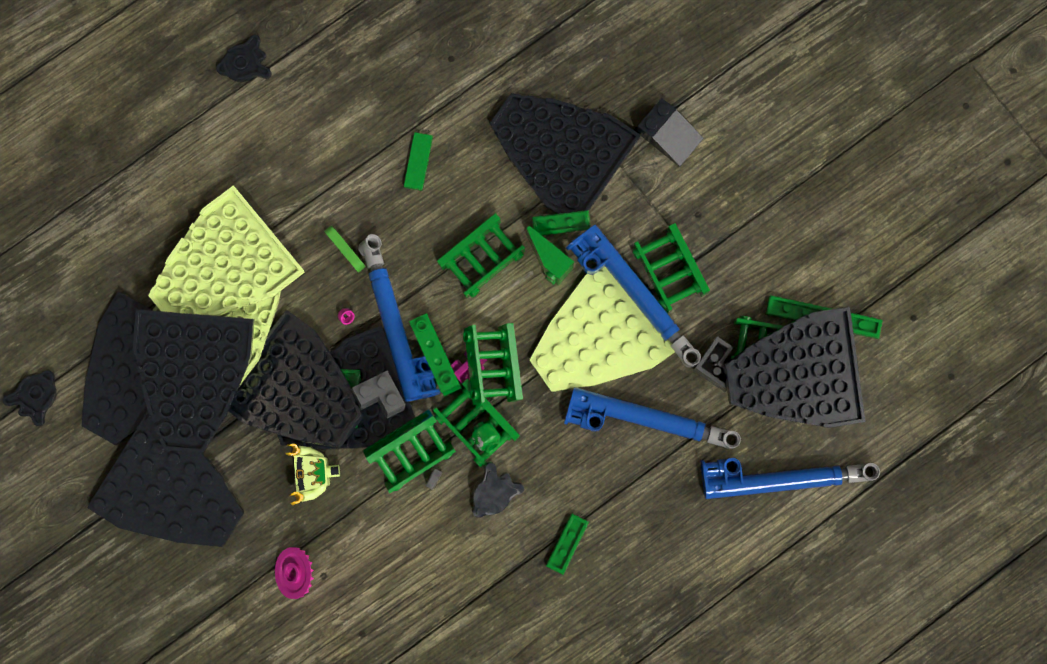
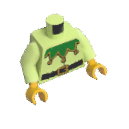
M296 444L286 445L293 448L292 453H286V455H295L296 492L289 494V496L294 495L296 501L290 504L295 505L300 501L303 502L317 498L325 492L327 486H330L329 477L340 476L339 465L329 466L328 458H324L323 453L312 447L297 446Z

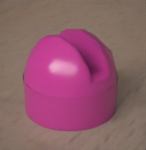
M342 308L338 312L340 322L345 325L353 322L355 315L350 309Z

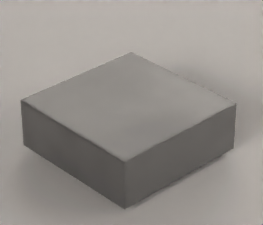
M436 469L433 470L426 483V487L434 490L442 472Z

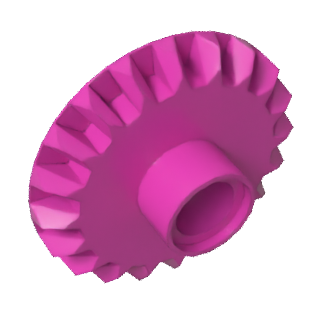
M290 547L283 550L275 565L277 586L281 593L289 599L304 597V594L309 592L308 588L312 586L310 581L314 579L311 576V572L314 570L311 569L312 562L308 561L309 555H305V550H300V548Z

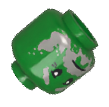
M481 422L473 428L474 431L471 437L479 450L490 452L499 446L500 434L493 424Z

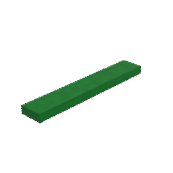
M770 295L765 315L795 321L810 312L830 310L831 308ZM851 313L854 334L879 339L883 320Z

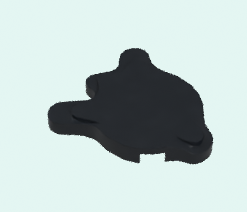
M256 34L252 35L246 43L228 49V53L216 67L217 72L221 76H227L237 82H246L255 77L269 79L272 75L271 70L261 65V61L266 59V54L259 49L260 37Z
M46 370L37 375L27 376L20 382L14 393L3 397V404L6 406L20 405L18 411L20 416L31 417L34 425L43 426L46 412L53 405L57 396L54 373Z
M487 462L482 479L477 482L472 491V513L475 517L481 518L485 515H495L502 512L514 496L523 493L524 486L521 483L512 482L507 472L497 476L496 465L493 462Z

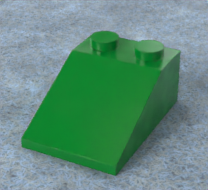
M528 226L527 238L543 273L546 275L545 279L552 285L556 283L559 286L572 271L574 261L531 226Z

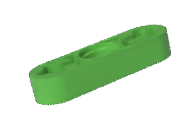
M332 225L324 230L326 235L358 273L366 267Z

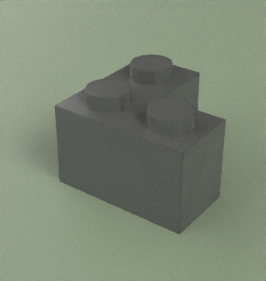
M717 336L693 371L723 392H726L727 386L723 362L733 347Z
M388 371L352 388V393L361 410L378 402L386 418H389L405 408V403Z

